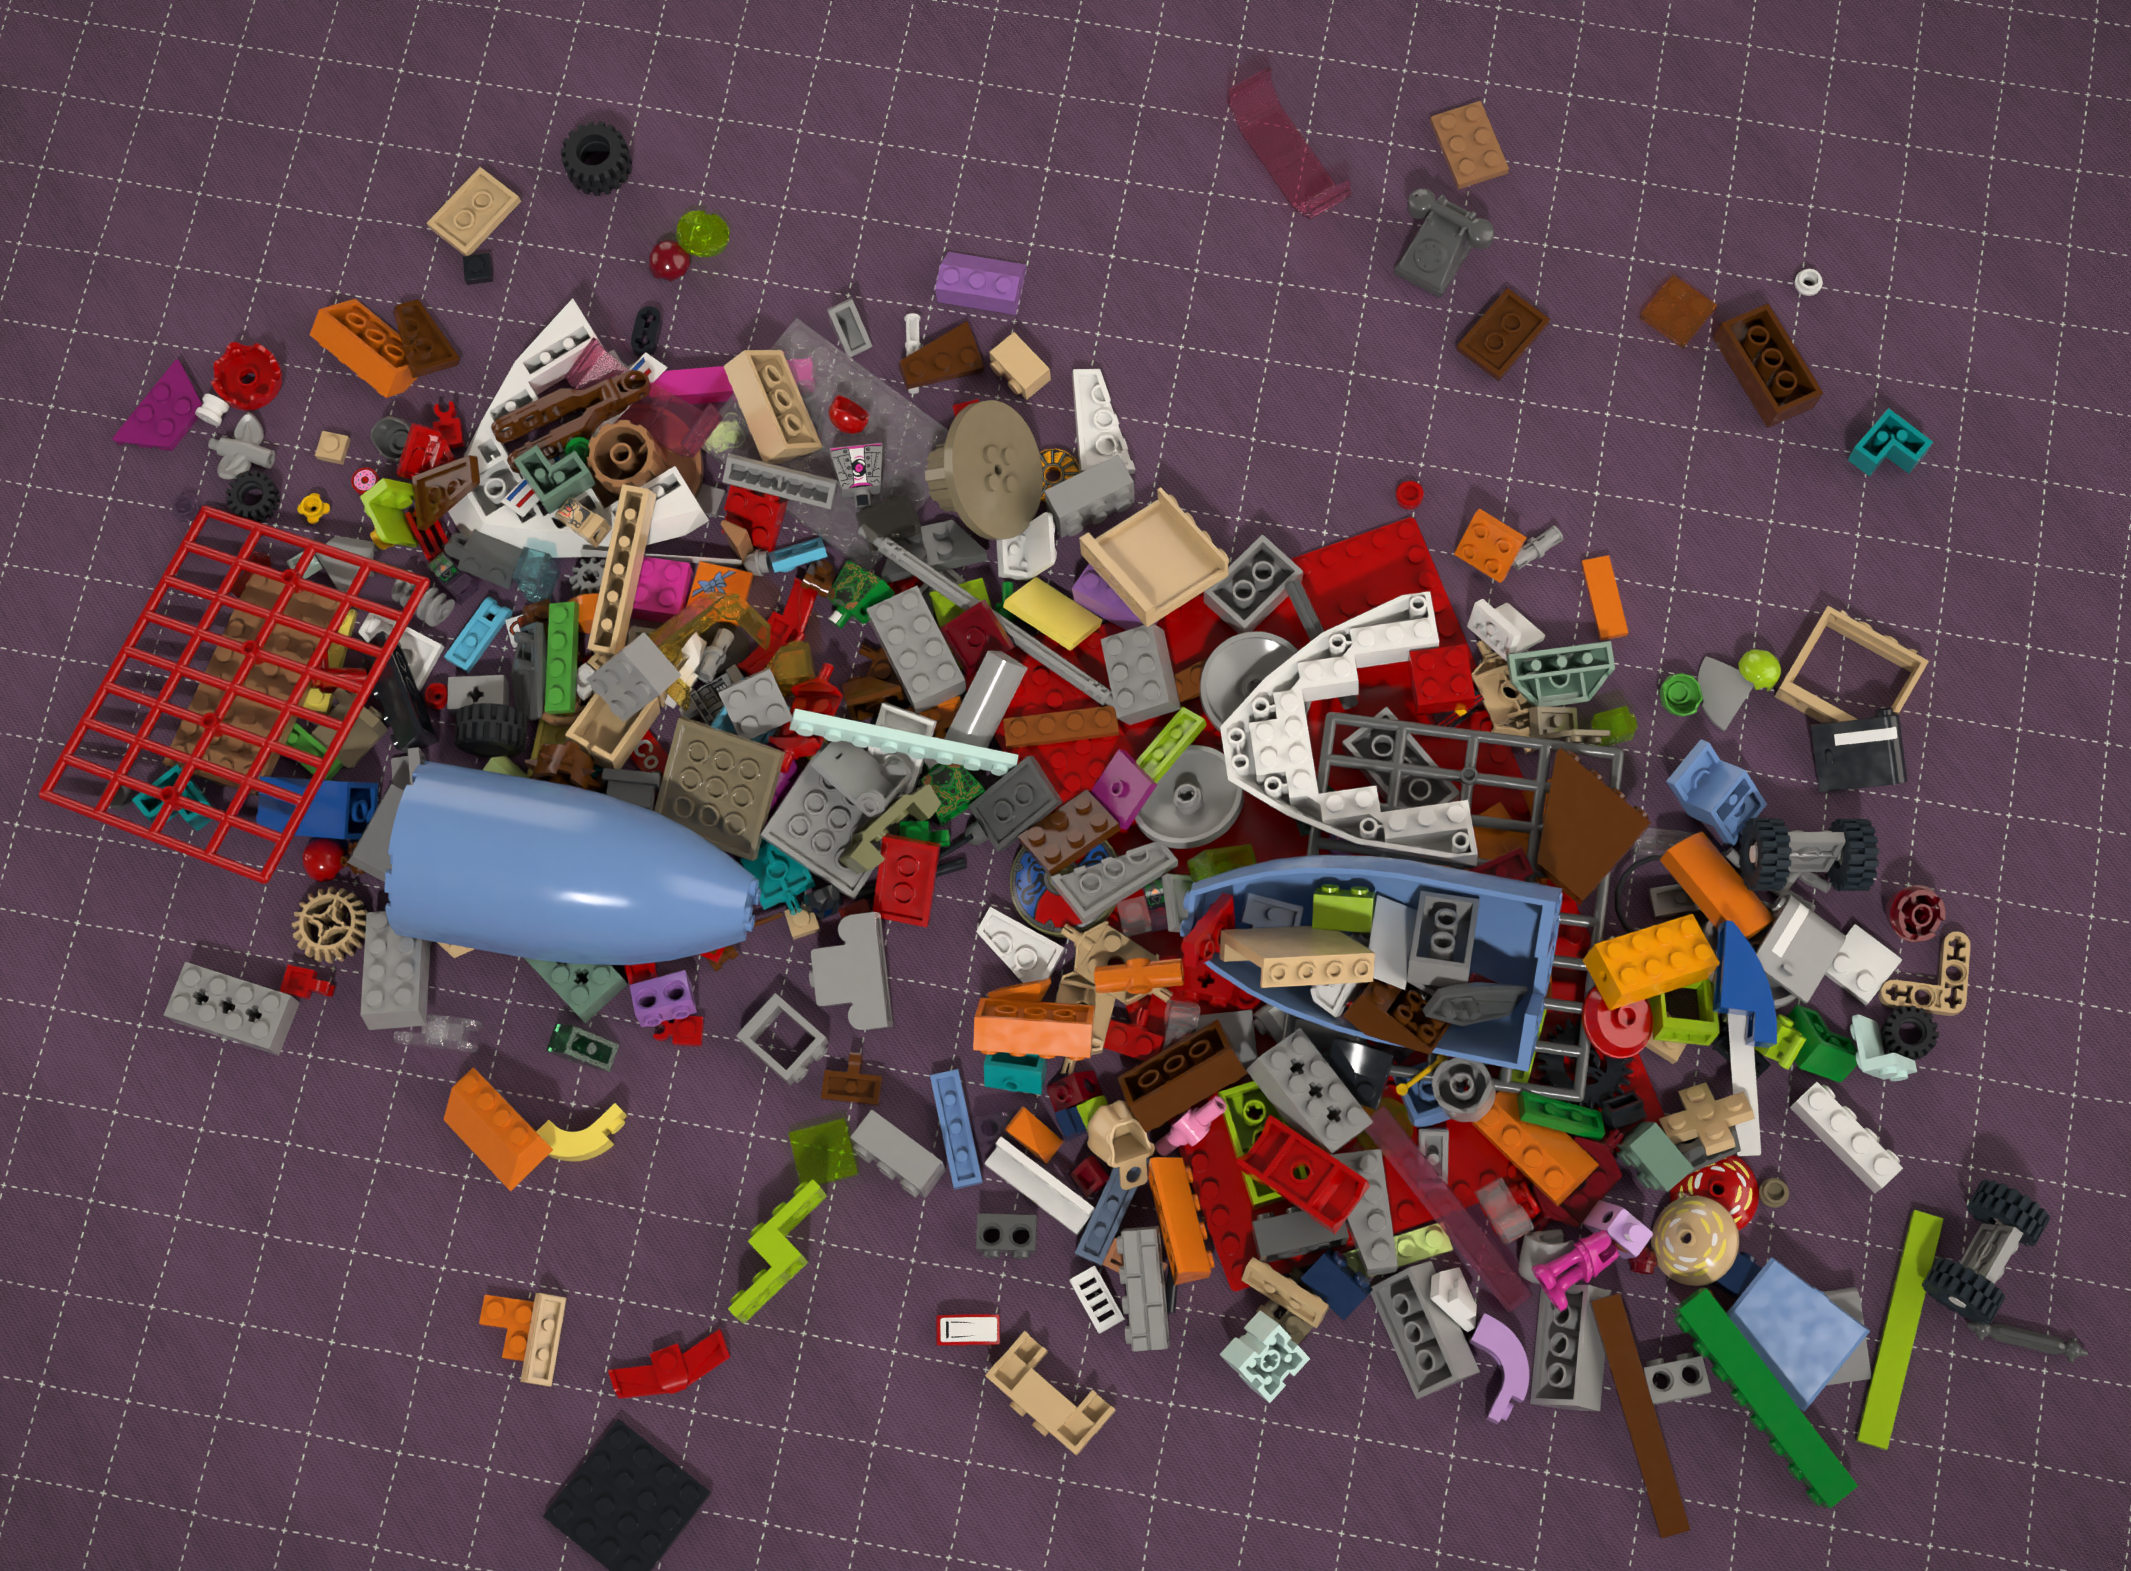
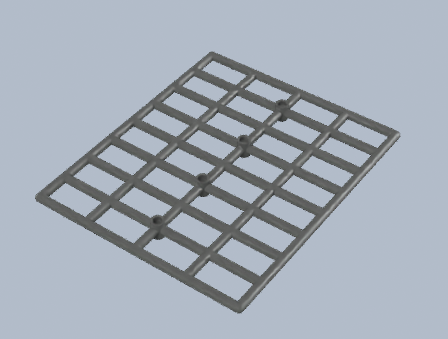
M1329 712L1325 717L1317 787L1318 794L1327 793L1330 765L1390 773L1387 803L1379 802L1381 812L1414 808L1398 805L1402 775L1460 782L1462 785L1460 801L1468 800L1470 810L1475 784L1534 791L1531 822L1472 814L1471 819L1472 825L1475 827L1529 833L1527 859L1534 874L1524 880L1525 882L1535 883L1536 877L1547 879L1535 869L1543 826L1545 797L1550 786V782L1547 781L1551 751L1557 752L1561 747L1565 752L1570 750L1576 755L1612 759L1609 788L1615 787L1619 791L1624 751L1613 747ZM1336 724L1396 731L1392 762L1332 754ZM1407 733L1466 740L1467 749L1464 768L1461 771L1404 763ZM1479 742L1539 750L1536 780L1478 773L1476 762ZM1314 826L1310 827L1307 856L1318 855L1319 849L1446 865L1460 870L1465 868L1472 869L1490 861L1489 859L1477 858V866L1384 852L1350 841L1321 838L1322 830ZM1610 872L1597 886L1594 916L1563 912L1558 914L1560 915L1559 924L1592 928L1590 950L1594 944L1603 941ZM1554 955V967L1587 971L1585 1000L1589 991L1596 985L1583 959ZM1544 997V1009L1582 1014L1584 1002ZM1285 1012L1281 1041L1294 1033L1296 1019H1305ZM1582 1019L1578 1046L1537 1040L1534 1051L1577 1057L1573 1089L1511 1081L1513 1069L1501 1066L1500 1079L1492 1078L1495 1090L1520 1094L1521 1091H1526L1553 1099L1574 1102L1583 1101L1591 1043L1585 1034ZM1356 1036L1355 1041L1367 1044V1039ZM1428 1054L1426 1067L1436 1061L1439 1054ZM1322 1055L1329 1064L1330 1056ZM1393 1064L1389 1076L1412 1079L1424 1069ZM1438 1067L1420 1080L1432 1082L1433 1075Z

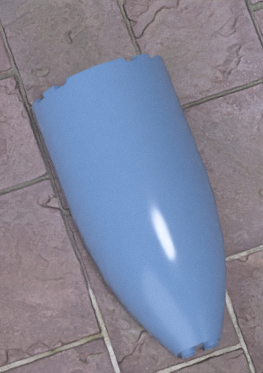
M425 761L424 765L419 764L412 774L413 785H406L395 816L388 849L392 870L388 869L385 873V892L389 893L388 898L391 901V904L387 903L385 906L386 915L396 935L542 961L571 964L635 965L670 961L710 952L746 941L747 932L753 931L755 915H752V906L758 905L761 897V888H758L759 879H756L754 875L724 851L691 829L655 811L609 795L570 785L432 761Z
M1308 855L1274 859L1233 869L1193 882L1191 891L1186 892L1183 907L1188 909L1189 913L1187 919H1183L1181 924L1180 936L1185 937L1192 931L1197 921L1205 915L1210 905L1222 893L1233 895L1236 929H1249L1250 924L1239 922L1246 893L1304 907L1300 926H1312L1314 893L1316 888H1321L1324 884L1338 885L1339 889L1351 890V887L1354 886L1367 887L1369 891L1375 892V906L1377 895L1415 910H1418L1420 891L1480 899L1469 977L1472 972H1476L1499 984L1527 986L1529 991L1507 1017L1466 1026L1451 1023L1432 1053L1528 1072L1545 1008L1544 997H1546L1551 977L1560 915L1558 914L1562 905V888L1411 860L1375 856ZM1340 931L1349 937L1353 934L1351 931ZM1214 952L1212 959L1204 963L1250 995L1286 1013L1339 1032L1380 1043L1400 1046L1365 1035L1343 1017L1348 1009L1347 1006H1345L1341 1016L1334 1017L1313 1001L1310 991L1312 985L1261 988V968L1250 960L1224 962L1219 959L1220 953Z

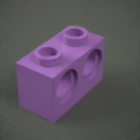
M685 970L629 985L635 1015L641 1028L657 1026L665 1020L683 1019L690 1014L697 1013L692 985ZM682 995L679 999L673 1000L675 997ZM654 1003L652 1006L646 1007L648 1004Z

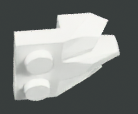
M697 632L691 636L681 649L674 665L682 676L672 684L665 700V704L673 709L679 701L685 702L688 699V694L693 691L692 686L699 677L696 671L703 661L707 642L700 638Z

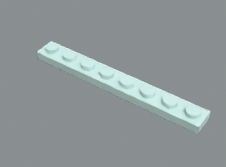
M800 709L794 710L789 729L803 736L818 735L832 742H839L841 740L852 742L854 746L861 748L868 746L876 747L885 753H905L914 759H934L943 765H950L952 763L963 765L968 770H987L997 776L1006 775L1017 765L1018 761L1017 754Z

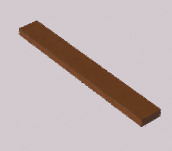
M1616 1293L1589 1301L1659 1537L1662 1539L1690 1531L1691 1529L1621 1295Z

